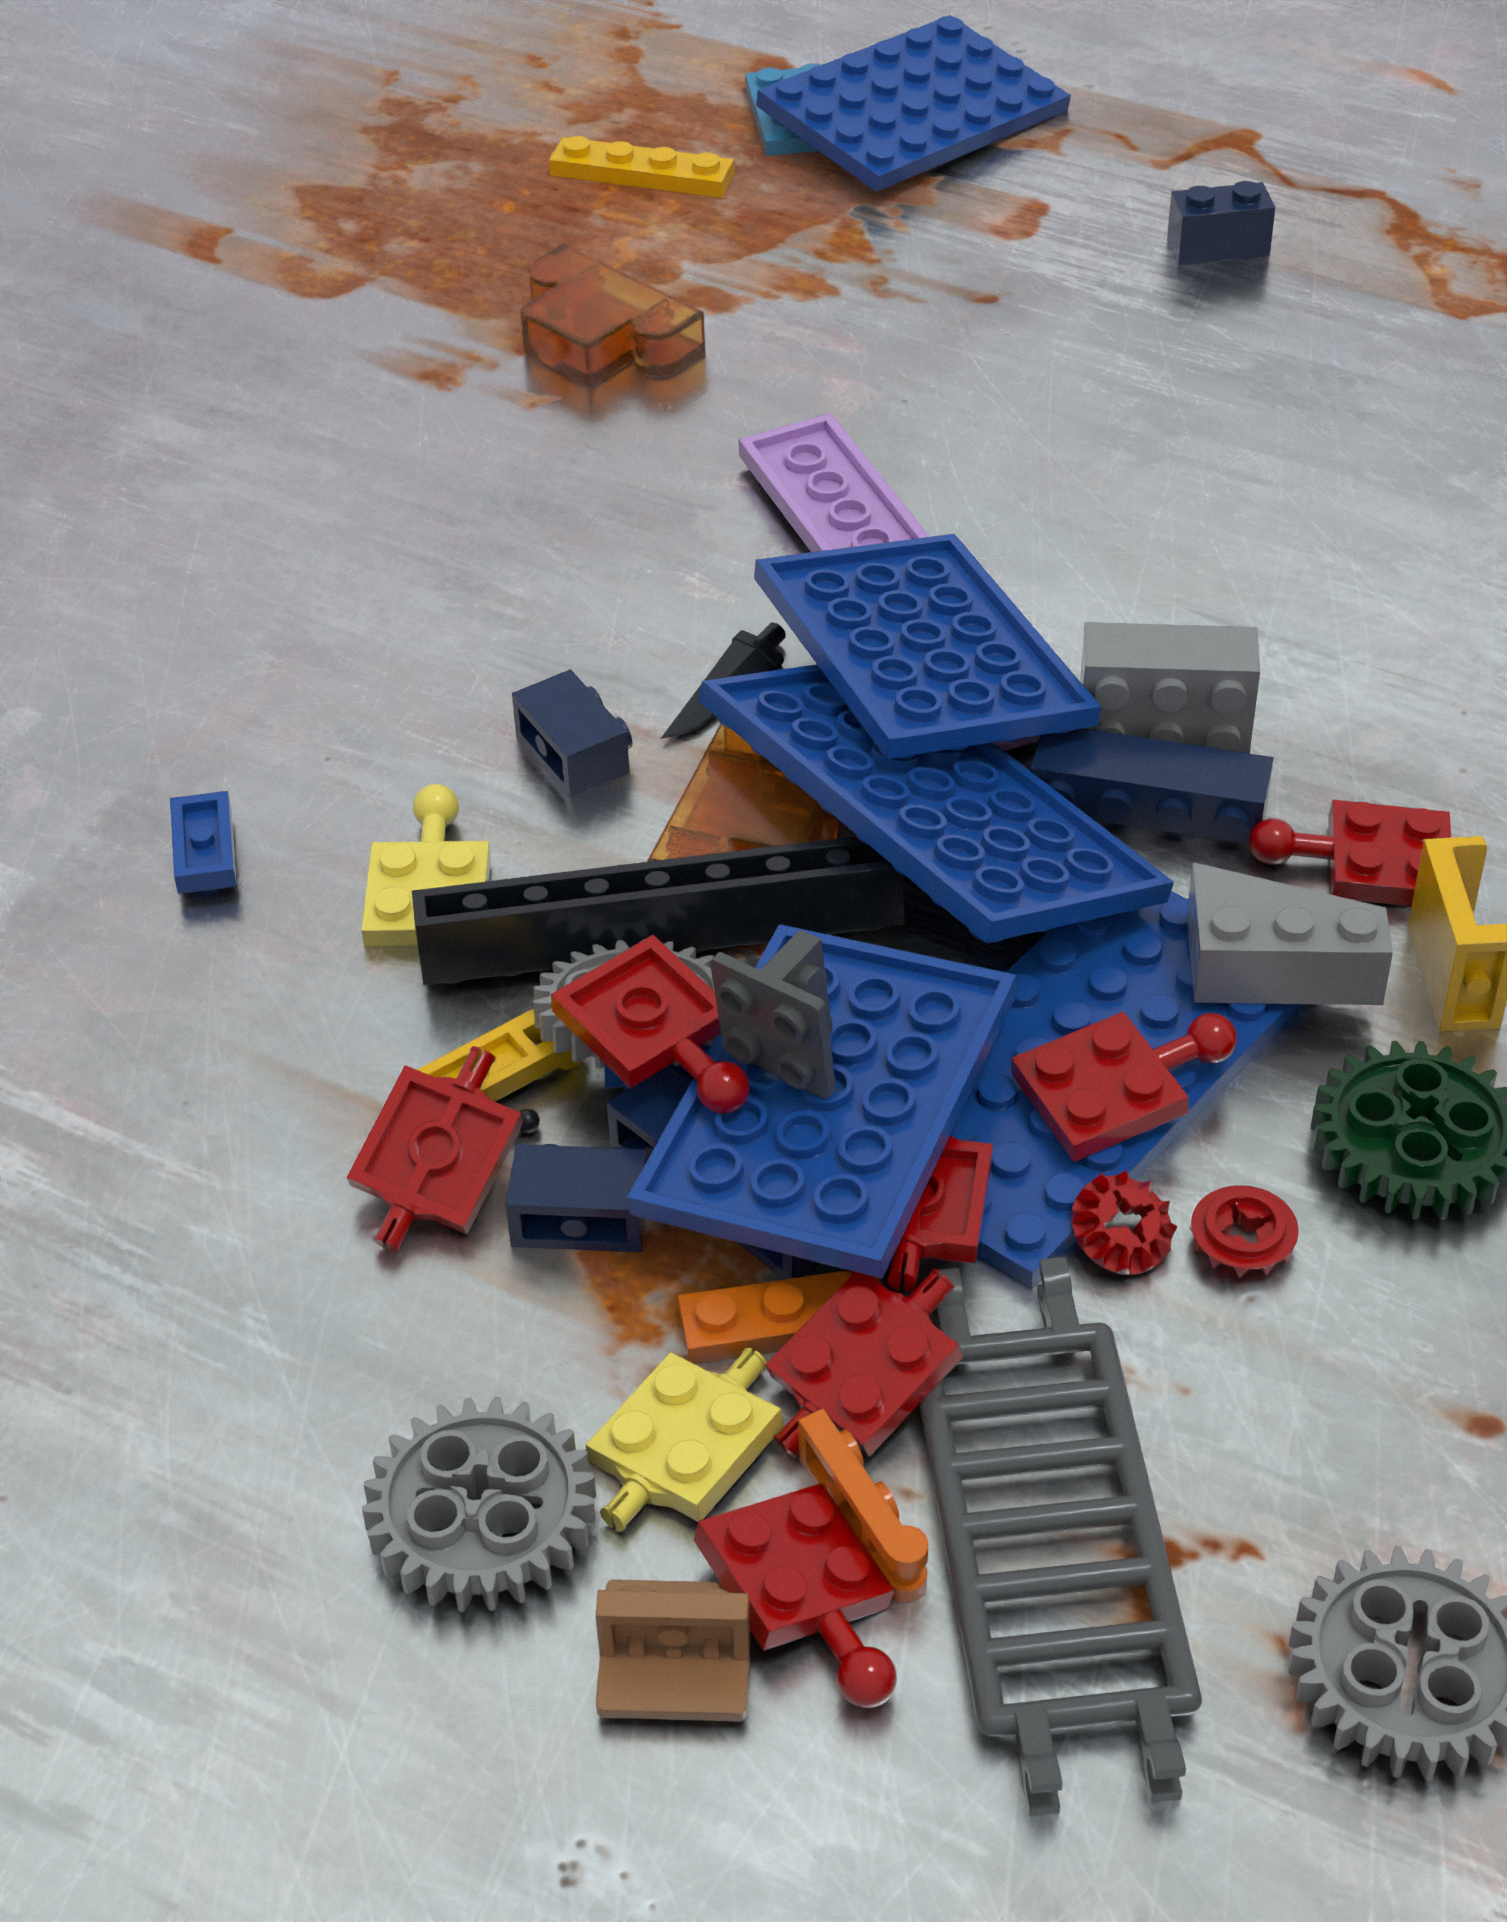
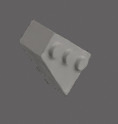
M1192 863L1187 925L1194 1003L1384 1004L1393 955L1385 907L1204 864Z

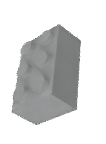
M1084 622L1080 682L1100 704L1101 711L1098 726L1083 729L1250 753L1260 678L1257 627Z

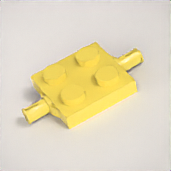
M745 1348L739 1358L723 1374L709 1372L670 1352L586 1443L585 1447L589 1463L615 1476L623 1485L610 1502L600 1510L602 1519L609 1527L613 1528L615 1525L616 1531L622 1532L645 1504L650 1503L671 1507L697 1522L703 1520L771 1442L773 1436L784 1427L781 1408L747 1391L756 1378L767 1369L765 1366L767 1362L759 1352L755 1351L753 1354L752 1348Z

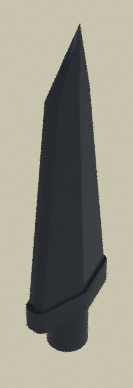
M772 622L758 636L740 630L732 638V643L704 680L777 670L783 664L784 657L775 648L786 638L784 629L779 624ZM701 685L660 739L694 733L715 717L698 702Z

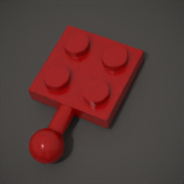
M1332 799L1328 815L1329 836L1294 832L1287 822L1277 818H1268L1260 821L1252 829L1249 836V847L1253 856L1258 861L1267 865L1284 863L1291 856L1329 859L1331 895L1358 901L1412 906L1424 839L1452 838L1450 812Z
M654 935L551 994L552 1012L630 1088L677 1061L697 1080L698 1097L708 1110L719 1114H728L738 1110L746 1102L750 1091V1084L743 1069L732 1062H715L699 1047L721 1034L715 992Z
M1123 1011L1012 1057L1011 1072L1067 1154L1075 1162L1188 1114L1189 1097L1169 1070L1194 1059L1207 1064L1220 1063L1226 1060L1235 1050L1237 1033L1232 1022L1225 1016L1217 1013H1205L1196 1017L1190 1023L1185 1036L1152 1049Z
M822 1483L698 1521L693 1540L725 1591L729 1593H748L750 1630L763 1651L820 1632L840 1663L837 1671V1683L841 1694L848 1702L861 1708H874L882 1705L891 1697L897 1684V1672L893 1661L882 1650L864 1646L849 1622L888 1609L895 1590Z

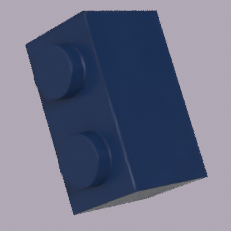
M1241 181L1234 185L1219 187L1199 185L1190 187L1188 190L1171 191L1167 242L1178 266L1269 257L1275 205L1263 182Z
M571 669L512 693L516 736L570 799L630 774L628 749L632 748L633 742L628 726L622 718H614L603 705L596 689L592 686L587 687Z
M516 1144L505 1204L511 1247L642 1253L646 1219L630 1215L627 1196L647 1162L646 1149Z

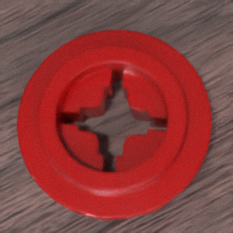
M1127 1170L1115 1176H1105L1102 1173L1078 1193L1071 1212L1072 1229L1084 1253L1102 1268L1125 1275L1141 1274L1156 1267L1171 1251L1170 1245L1177 1225L1171 1223L1168 1214L1170 1201H1161L1152 1191V1180L1140 1183L1131 1179ZM1119 1210L1124 1215L1134 1213L1135 1216L1140 1215L1142 1218L1132 1229L1133 1233L1127 1226L1120 1228L1114 1226L1106 1229V1226L1112 1221Z
M1244 1185L1227 1186L1207 1194L1196 1205L1190 1226L1194 1236L1195 1251L1206 1253L1210 1258L1213 1269L1224 1264L1234 1267L1239 1278L1248 1269H1258L1267 1276L1274 1264L1278 1262L1288 1263L1292 1251L1297 1244L1299 1233L1298 1222L1293 1211L1281 1198L1264 1189ZM1235 1222L1237 1226H1241L1246 1233L1256 1231L1254 1243L1247 1242L1242 1235L1232 1236L1233 1223Z

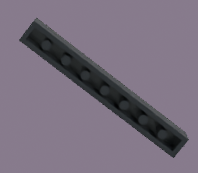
M856 836L413 890L414 921L423 985L437 983L455 984L468 979L500 975L518 976L525 972L553 969V962L555 961L571 964V952L576 951L590 956L593 955V945L595 944L604 947L606 950H614L617 940H623L631 948L651 935H654L663 944L668 941L673 942L674 952L694 947L696 948V953L707 949L739 945L757 946L770 942L779 924L822 934L858 930L876 931L883 927L904 925V875L897 872L892 864L870 845L863 843Z

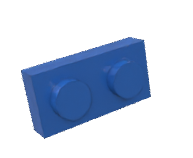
M228 791L170 798L173 868L177 893L208 891L237 886L232 811Z

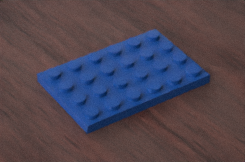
M948 15L761 88L757 92L756 106L875 192H878L1068 111L1071 95L1056 86L1051 79L1041 76L1026 66L1021 59L1011 56L996 46L992 40L981 36L966 26L959 18Z
M955 534L756 559L755 581L886 759H906L917 754L949 749L963 750L974 745L999 741L1014 742L1025 737L1050 733L1064 734L1075 729L1098 726L1101 711L1100 704Z
M779 924L755 968L760 970L799 930L821 939L824 966L827 973L830 1016L833 1022L830 1043L836 1090L827 1099H824L805 1089L793 1088L782 1078L760 1067L736 1060L724 1049L721 1034L717 1035L707 1054L715 1062L728 1061L743 1069L750 1084L748 1098L741 1108L732 1113L719 1114L712 1112L701 1103L697 1093V1080L693 1078L627 1196L630 1215L883 1279L1018 993L1017 975Z

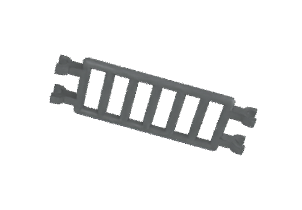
M1066 1257L1039 1259L1042 1284L1037 1286V1295L1041 1311L1045 1315L1047 1328L970 1336L964 1306L959 1268L939 1270L941 1275L944 1274L952 1282L955 1290L950 1292L932 1312L937 1328L960 1346L963 1358L956 1365L1090 1351L1097 1379L945 1395L943 1381L941 1380L919 1404L977 1725L986 1736L1016 1735L1029 1817L1060 1813L1058 1791L1062 1790L1063 1781L1050 1730L1135 1721L1144 1757L1145 1777L1151 1803L1181 1800L1182 1788L1179 1777L1185 1776L1186 1765L1180 1743L1175 1736L1171 1717L1196 1713L1201 1707L1202 1696L1114 1333L1111 1327L1105 1323L1079 1324ZM1103 1407L1110 1437L956 1453L951 1423ZM1117 1465L1124 1496L968 1513L962 1481ZM1131 1524L1138 1557L979 1574L973 1541ZM1145 1586L1153 1618L1152 1621L991 1638L985 1604ZM1160 1650L1168 1686L1004 1704L997 1668Z

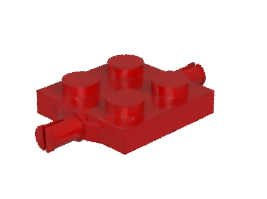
M472 1046L457 1078L433 1077L404 1065L347 1175L350 1186L382 1199L390 1207L377 1235L373 1239L379 1246L385 1249L388 1246L390 1251L399 1252L400 1246L414 1219L435 1221L468 1235L524 1122L521 1112L492 1101L480 1089L492 1064L496 1061V1057L484 1049L482 1053L480 1047Z
M952 1136L949 1137L893 1255L890 1274L887 1279L888 1284L892 1288L900 1291L904 1269V1291H910L916 1287L920 1258L976 1264L992 1164L993 1144L964 1141Z
M933 1269L926 1279L906 1297L900 1293L889 1291L870 1275L854 1272L765 1364L770 1376L794 1395L801 1407L798 1413L773 1436L775 1442L785 1452L787 1451L788 1455L795 1458L799 1452L798 1420L824 1409L838 1431L848 1430L856 1440L859 1449L870 1457L963 1358L959 1344L934 1326L929 1318L930 1313L950 1292L955 1290L952 1282L944 1274L941 1275L939 1270Z

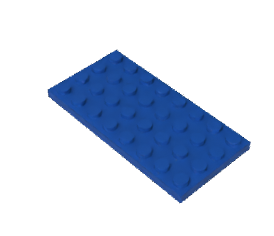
M817 664L704 680L701 683L698 702L715 715L722 725L734 731L751 746L755 753L765 757L783 772L790 782L798 785L820 803L824 811L839 819L856 834L860 841L870 845L888 860L897 872L907 876L926 892L935 904L945 908L963 923L973 936L983 940L985 943L1000 942L1011 937L1033 932H1044L1051 928L1078 922H1089L1096 918L1123 912H1134L1141 908L1168 903L1174 881L994 743L969 746L963 750L949 749L917 754L906 759H886Z
M1173 891L1170 893L1168 903L1141 908L1134 912H1123L1096 918L1089 922H1078L1052 928L1006 971V973L1017 975L1018 993L950 1136L964 1141L993 1144L992 1164L977 1257L1030 1290L1041 1281L1039 1259L1064 1257L1077 1243L1072 1229L1071 1212L1073 1203L1082 1188L1101 1173L1105 1176H1115L1127 1170L1129 1177L1137 1180L1304 1005L1194 1003L1187 925L1188 899ZM1123 1011L1152 1049L1185 1036L1190 1023L1202 1014L1217 1013L1225 1016L1232 1022L1237 1033V1044L1230 1057L1215 1064H1207L1194 1059L1169 1070L1189 1097L1188 1114L1075 1162L1067 1154L1011 1072L1012 1057Z

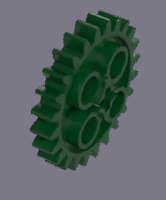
M1392 1041L1389 1055L1385 1056L1372 1045L1367 1046L1364 1062L1351 1055L1345 1056L1343 1070L1331 1068L1328 1071L1326 1085H1319L1310 1129L1315 1131L1313 1149L1324 1151L1322 1162L1324 1170L1340 1169L1339 1187L1344 1188L1359 1183L1362 1185L1359 1201L1363 1203L1371 1200L1377 1194L1385 1197L1384 1210L1386 1213H1391L1401 1202L1408 1204L1410 1214L1414 1219L1419 1218L1423 1206H1432L1440 1219H1446L1449 1204L1455 1203L1466 1214H1470L1473 1211L1476 1197L1491 1204L1495 1200L1498 1187L1507 1189V1087L1494 1088L1497 1071L1493 1069L1480 1074L1475 1073L1473 1069L1476 1057L1472 1055L1463 1059L1460 1063L1451 1061L1452 1052L1449 1046L1441 1049L1437 1056L1428 1055L1424 1041H1418L1414 1053H1405L1397 1041Z

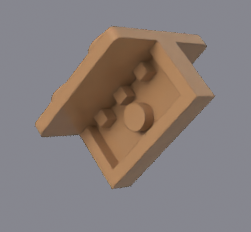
M615 1579L607 1582L606 1590L597 1591L595 1619L600 1658L596 1712L599 1717L743 1721L747 1717L751 1642L748 1593H729L725 1591L720 1582Z

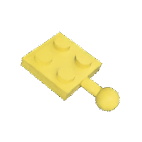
M442 784L427 785L418 791L413 800L414 816L422 825L421 842H372L361 929L364 946H418L412 901L413 890L489 881L491 862L489 841H444L445 828L455 821L459 812L457 796L447 786Z

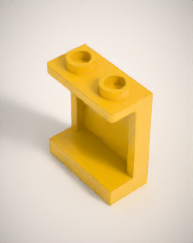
M1482 836L1424 839L1408 929L1439 1032L1501 1028L1507 1002V923L1476 925L1474 910L1487 853V844Z

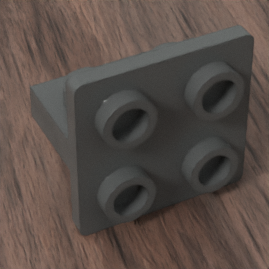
M799 930L760 970L719 952L710 961L724 1049L736 1060L760 1067L782 1078L793 1088L805 1089L827 1099L836 1090L830 1043L833 1022L830 1016L827 973L824 966L821 939Z

